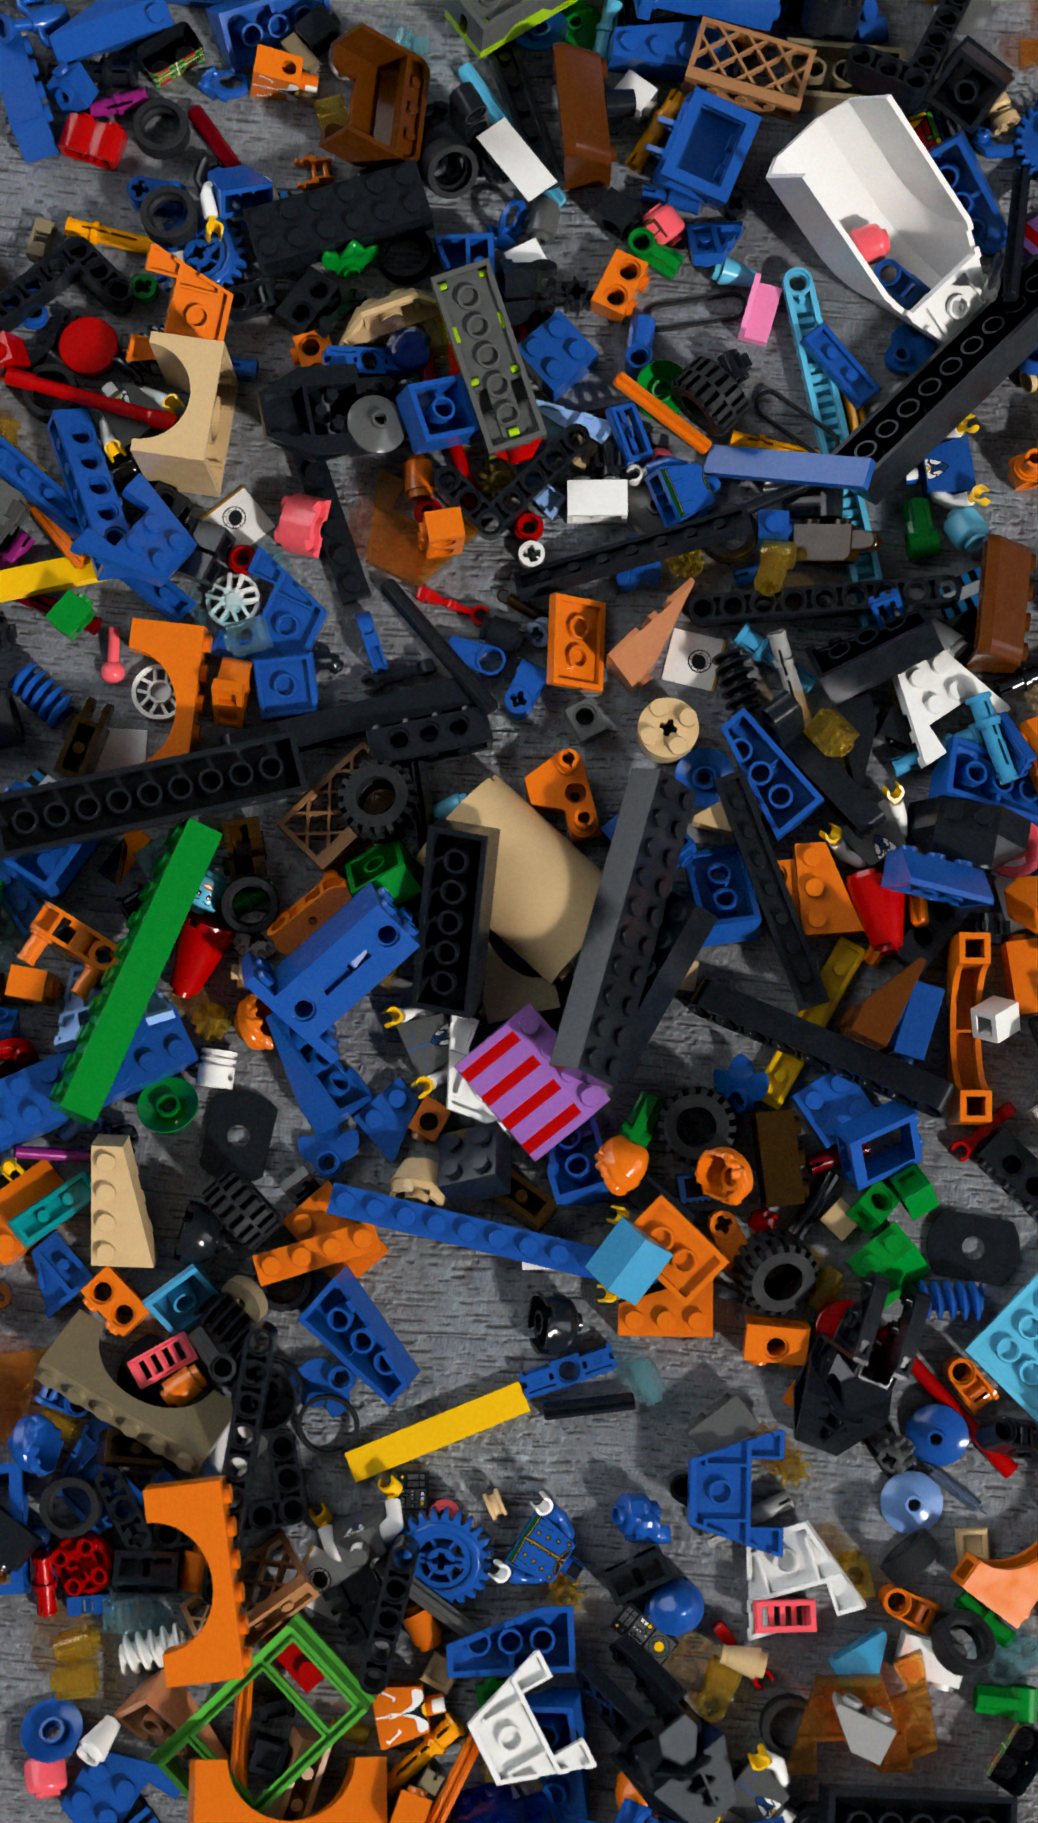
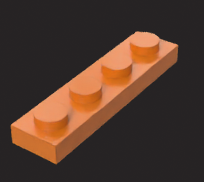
M362 1222L252 1256L260 1286L263 1287L382 1249L375 1225Z

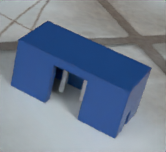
M111 1591L98 1592L92 1595H68L66 1597L67 1617L82 1616V1613H94V1615L109 1614L112 1611Z

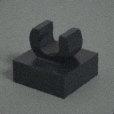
M294 1162L292 1165L296 1171L288 1177L281 1172L279 1177L282 1182L278 1185L289 1199L297 1205L321 1186L304 1165L300 1166Z

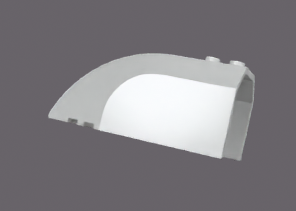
M891 94L859 96L847 99L815 118L773 158L766 175V180L823 262L838 278L856 292L897 316L940 345L952 336L988 300L983 301L980 297L987 274H983L980 264L981 252L979 246H975L971 231L974 229L972 220ZM873 223L878 224L881 229L885 228L890 240V252L886 253L885 259H893L931 290L927 294L925 293L910 310L904 309L885 290L874 274V269L878 263L868 265L849 237L852 229ZM893 267L886 268L882 273V280L890 282L895 279L896 269Z

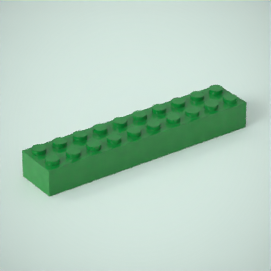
M191 818L186 819L181 824L177 823L174 829L170 828L163 841V844L167 847L162 856L158 855L152 865L151 872L154 873V876L149 884L145 883L139 894L138 900L142 901L137 912L133 911L126 923V928L130 930L124 940H119L114 950L113 956L117 957L112 968L108 967L103 974L100 984L104 988L99 997L94 996L87 1013L91 1014L88 1023L86 1025L82 1024L77 1032L74 1041L78 1043L75 1052L73 1054L69 1053L64 1061L62 1071L65 1072V1075L60 1083H55L48 1099L52 1101L49 1109L83 1124L96 1122L222 838V833Z

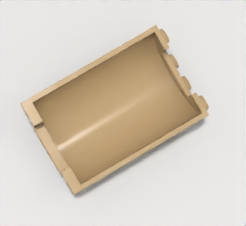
M494 774L493 780L488 778L476 787L448 815L446 820L500 829L490 929L548 983L552 984L557 977L563 980L575 967L571 963L581 951L603 871L497 774ZM427 842L415 858L423 867L425 864Z

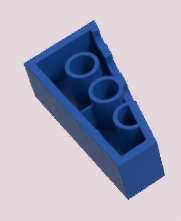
M701 20L615 27L608 43V71L626 74L631 69L641 77L683 83ZM705 28L704 36L709 44L722 39L718 30ZM701 43V45H700L699 50H701V49L704 48V46L702 45V43ZM726 44L713 50L719 62L730 58V51ZM707 53L697 58L694 66L707 70L713 67L714 64ZM729 65L723 68L727 75L729 74Z
M16 32L11 42L6 44L0 42V92L11 129L27 164L60 153L50 122L54 121L49 104H44L43 102L47 95L42 81H37L36 79L37 76H40V72L35 58L30 59L29 57L30 54L34 53L28 35L23 37L21 32Z
M744 707L721 726L722 733L740 769H743L747 783L764 816H766L765 818H767L766 820L777 842H781L825 804L824 798Z
M348 1265L330 1281L297 1319L389 1406L420 1372V1369Z

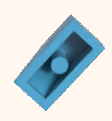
M880 1625L826 1658L846 1693L856 1695L858 1698L868 1694L873 1689L872 1685L878 1681L888 1638Z

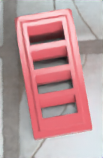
M185 1330L127 1362L141 1390L199 1359ZM178 1341L187 1356L184 1360L181 1359L174 1346V1343ZM167 1348L175 1365L170 1366L162 1351L163 1349ZM154 1354H156L164 1369L160 1373L151 1358ZM142 1361L145 1362L152 1375L149 1379H147L139 1364Z
M816 1599L752 1600L755 1634L817 1632ZM774 1606H779V1626H775ZM785 1606H790L791 1625H786ZM796 1606H801L802 1625H797ZM762 1607H767L768 1626H762Z

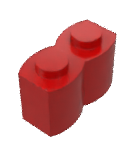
M78 112V114L69 113L58 142V148L62 155L71 159L88 162L109 171H117L128 139L123 127L116 122H97L93 116L85 112Z

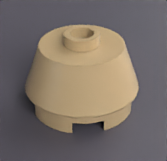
M423 1157L405 1159L389 1181L391 1186L389 1196L436 1208L443 1207V1204L448 1199L437 1187L439 1164Z

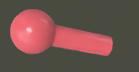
M108 626L107 662L101 667V677L109 684L121 682L125 675V669L119 662L120 627Z

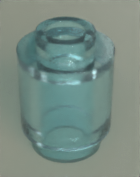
M649 1357L626 1367L629 1372L627 1375L639 1403L646 1402L648 1407L665 1399L662 1393L667 1391L666 1385L656 1363H652Z

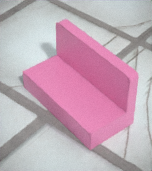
M756 272L737 340L766 347L783 288L761 283L762 274Z

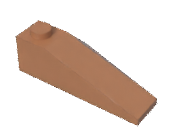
M692 577L665 600L661 606L663 610L660 613L654 610L647 616L640 627L641 631L635 627L607 654L605 669L630 693L637 687L642 690L653 678L650 674L694 588L695 580Z
M163 1668L147 1677L113 1716L141 1740L146 1742L149 1737L162 1745L199 1707L184 1686L166 1688ZM208 1723L197 1735L220 1760L228 1759V1769L230 1770L231 1758ZM189 1743L175 1755L187 1760L188 1767L189 1761L204 1760Z

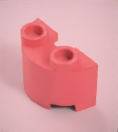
M303 493L284 496L280 504L282 513L279 525L274 531V541L281 544L282 548L287 552L318 559L323 540L320 530L323 522L327 521L331 500Z

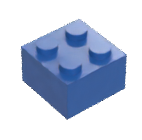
M560 310L555 312L518 344L527 375L553 403L598 365V351Z
M462 374L408 384L395 398L414 455L468 444L481 431Z
M827 1072L789 1097V1100L822 1150L836 1143L834 1127L874 1109L861 1087L840 1077L843 1074L833 1075Z

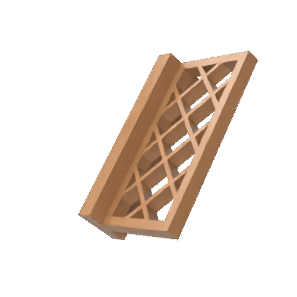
M703 16L681 89L691 92L695 87H699L742 108L795 123L817 50ZM705 28L718 30L722 39L709 44L704 36ZM741 37L747 39L751 47L738 53L731 41ZM701 43H702V45L704 46V48L701 49V50H699L700 45H701ZM726 44L732 57L719 62L713 50ZM766 46L774 47L779 56L766 62L760 49ZM707 53L714 64L713 67L707 70L694 66L696 59ZM755 53L761 65L748 71L742 58ZM795 54L807 57L806 65L796 71L788 59ZM783 61L790 74L777 80L770 67ZM736 62L743 74L732 78L727 76L723 68ZM765 71L771 83L764 87L755 84L752 76ZM801 74H803L802 80L799 78ZM793 79L799 89L797 97L785 94L780 85Z
M364 740L276 823L323 873L327 870H337L366 842L359 834L356 835L349 825L344 831H332V817L343 815L341 811H333V796H338L339 790H333L334 780L339 775H349L348 772L352 768L355 771L359 770L355 769V759L364 751L369 755L367 744ZM378 789L370 794V805L363 811L371 815H378L388 811L395 801L396 793L389 789ZM317 796H328V811H312V801ZM295 817H306V832H292L287 825ZM311 817H327V832H311ZM327 837L326 848L316 856L310 850L311 838ZM299 838H305V844Z
M281 1531L242 1559L241 1568L237 1569L238 1582L243 1581L244 1585L253 1586L248 1601L241 1602V1607L245 1608L243 1614H247L249 1621V1633L245 1635L246 1647L253 1645L321 1595L316 1585L310 1580L288 1535L284 1531ZM283 1544L285 1550L281 1561L270 1560L273 1550ZM252 1565H260L255 1580L244 1579L248 1568ZM268 1566L278 1567L274 1582L263 1581ZM287 1569H294L298 1572L299 1575L287 1584L282 1583ZM261 1587L271 1589L269 1597L260 1603L256 1602ZM195 1593L179 1605L193 1636L204 1627L211 1610V1605L207 1604L202 1618L193 1616L191 1609L201 1602H205L201 1593Z

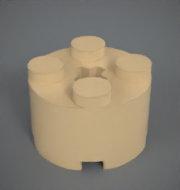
M658 698L652 701L640 715L636 731L637 741L642 752L650 760L659 764H672L680 761L682 757L693 750L699 734V722L696 712L682 700ZM666 726L672 727V732L669 736L663 735V729Z

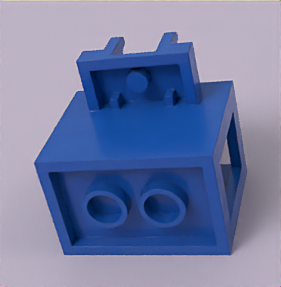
M695 87L685 97L676 120L658 115L656 121L659 124L665 125L663 129L670 132V136L664 149L648 143L645 147L647 152L653 153L652 158L659 161L651 181L708 208L717 210L725 205L729 199L762 117L699 87Z
M15 781L11 788L6 786L3 792H10L14 790L24 789L27 787L19 783L18 781ZM104 839L0 862V866L6 875L57 906Z

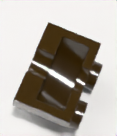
M253 816L222 821V827L218 828V832L223 834L219 842L220 846L226 845L228 857L222 858L225 876L230 875L231 882L243 876L267 877L268 870L265 861L267 860L263 831L260 829V818Z

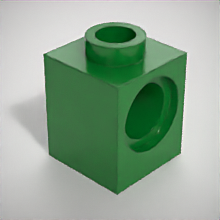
M68 589L45 618L51 626L73 642L96 616L91 608L94 603L83 593L79 592L75 595Z
M916 1163L889 1179L896 1195L901 1199L900 1203L913 1221L940 1205L930 1181Z
M879 1181L866 1187L845 1214L866 1234H869L884 1222L901 1199L893 1192L891 1187Z

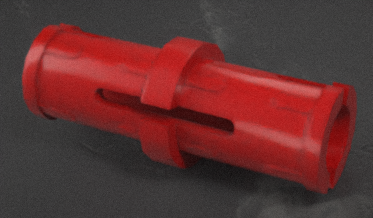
M38 1550L31 1555L34 1574L31 1586L36 1596L37 1615L50 1617L58 1612L55 1597L57 1578L53 1574L51 1551Z

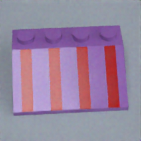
M529 1003L474 1048L454 1068L529 1157L536 1162L611 1099L600 1086L586 1084L549 1065L557 1035Z

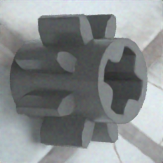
M890 1432L886 1438H883L876 1445V1448L881 1451L877 1460L887 1471L897 1470L899 1474H902L917 1460L912 1455L916 1447L906 1435L895 1436L893 1432Z

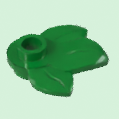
M351 240L341 253L323 251L321 262L325 269L336 271L339 277L354 279L364 270L365 265L377 257L379 247L378 244L364 248L356 240Z

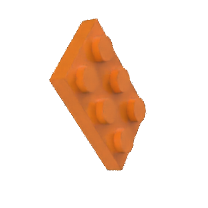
M560 593L549 595L547 685L592 693L603 691L605 602Z
M329 1180L282 1221L298 1242L362 1223L327 1213L333 1184ZM379 1238L382 1250L322 1269L332 1280L348 1265L358 1279L390 1250Z
M663 1194L633 1222L674 1254L657 1276V1279L685 1307L730 1262Z

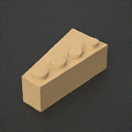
M98 1134L91 1145V1266L154 1268L160 1256L158 1246L155 1244L153 1237V1227L151 1219L148 1217L145 1205L146 1199L139 1182V1172L129 1135Z

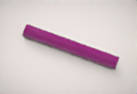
M15 1145L13 1157L91 1163V1150Z

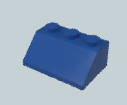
M900 845V848L897 850L887 851L881 888L959 908L987 906L994 903V897L984 870L973 868V863L970 861L945 860L946 856L943 854L928 852L927 855L918 853V848L907 845Z

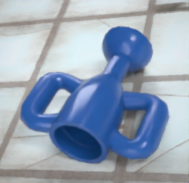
M16 0V7L25 18L13 20L7 14L0 13V42L3 44L9 43L14 38L16 32L28 30L31 33L37 34L45 47L52 49L48 36L70 21L69 12L66 6L60 2L52 3L51 0ZM42 4V6L33 10L28 7Z

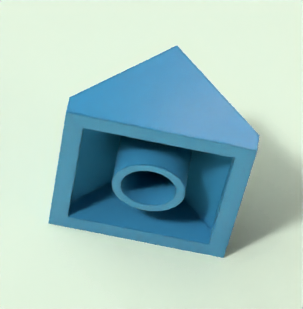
M622 1216L585 1267L609 1292L637 1305L674 1254L626 1217Z
M193 1263L144 1299L142 1303L168 1332L175 1336L184 1330L188 1331L199 1323L205 1314L202 1313L194 1316L193 1313L214 1293L220 1294V1291L200 1263Z

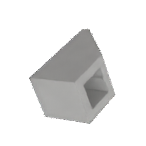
M834 1691L831 1697L850 1752L880 1765L897 1733L891 1714L881 1707L874 1706L872 1709L862 1704L863 1702L853 1694L845 1693L842 1695Z

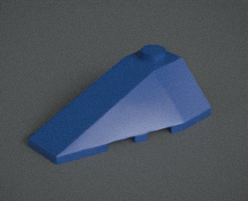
M230 0L208 7L206 12L213 39L230 71L235 73L254 66L258 44L275 49L281 47L280 42L294 32L293 25L316 6L321 4L327 12L331 7L329 0Z
M963 130L933 146L928 150V153L970 216L974 227L971 231L975 245L979 246L987 256H990L1006 247L1008 224L980 163Z
M272 1013L265 1018L299 1108L317 1135L339 1125L375 1099V1096L361 1076L351 1066L346 1069L338 1060L331 1065L277 1014Z
M573 1605L541 1606L446 1644L448 1678L512 1675L536 1649L540 1650L551 1673L576 1672Z
M552 1687L525 1698L552 1753L581 1737L584 1738L588 1746L584 1694L581 1693L579 1688ZM584 1768L569 1771L570 1773L540 1776L544 1786L542 1791L558 1823H577L578 1819L591 1821L589 1769L585 1770Z

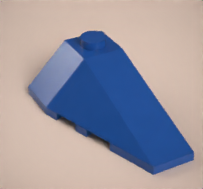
M97 0L49 35L48 40L59 66L63 63H74L146 42L174 26L165 0Z
M952 736L945 747L947 753L940 757L931 775L929 799L942 796L999 805L1038 826V797L1033 782L1029 779L1023 780L1019 778L1000 785L991 758L987 754L988 750L977 743Z
M594 1115L549 1150L547 1175L556 1204L590 1206L619 1197L609 1191L600 1175L601 1171L595 1168L598 1160H595L594 1155L599 1151L600 1146L603 1145V1141Z

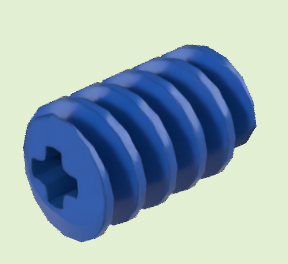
M32 662L20 669L12 677L8 688H12V692L16 696H21V701L24 704H30V709L34 713L38 712V717L42 721L47 720V725L52 729L63 723L72 713L74 707L69 706L72 696L68 694L61 698L60 696L64 688L59 686L52 690L51 688L55 680L50 678L44 682L43 679L46 676V671L41 670L35 674L34 672L38 664Z
M918 1280L917 1288L929 1294L931 1298L926 1320L930 1319L932 1311H936L938 1320H942L945 1311H948L951 1320H955L957 1311L961 1312L963 1320H967L969 1312L973 1311L976 1321H980L984 1308L982 1282L979 1283L977 1288L974 1281H968L964 1287L962 1281L956 1280L952 1288L949 1280H943L940 1287L936 1280H931L927 1288L924 1280Z

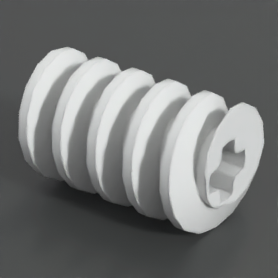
M173 1623L172 1633L169 1634L164 1625L160 1626L159 1636H155L152 1628H148L146 1639H143L140 1632L136 1631L133 1642L130 1641L127 1633L123 1634L122 1644L119 1645V1662L123 1675H129L130 1668L133 1673L138 1674L143 1666L147 1671H152L155 1662L159 1668H164L162 1655L166 1649L187 1641L184 1632L180 1630L177 1623Z

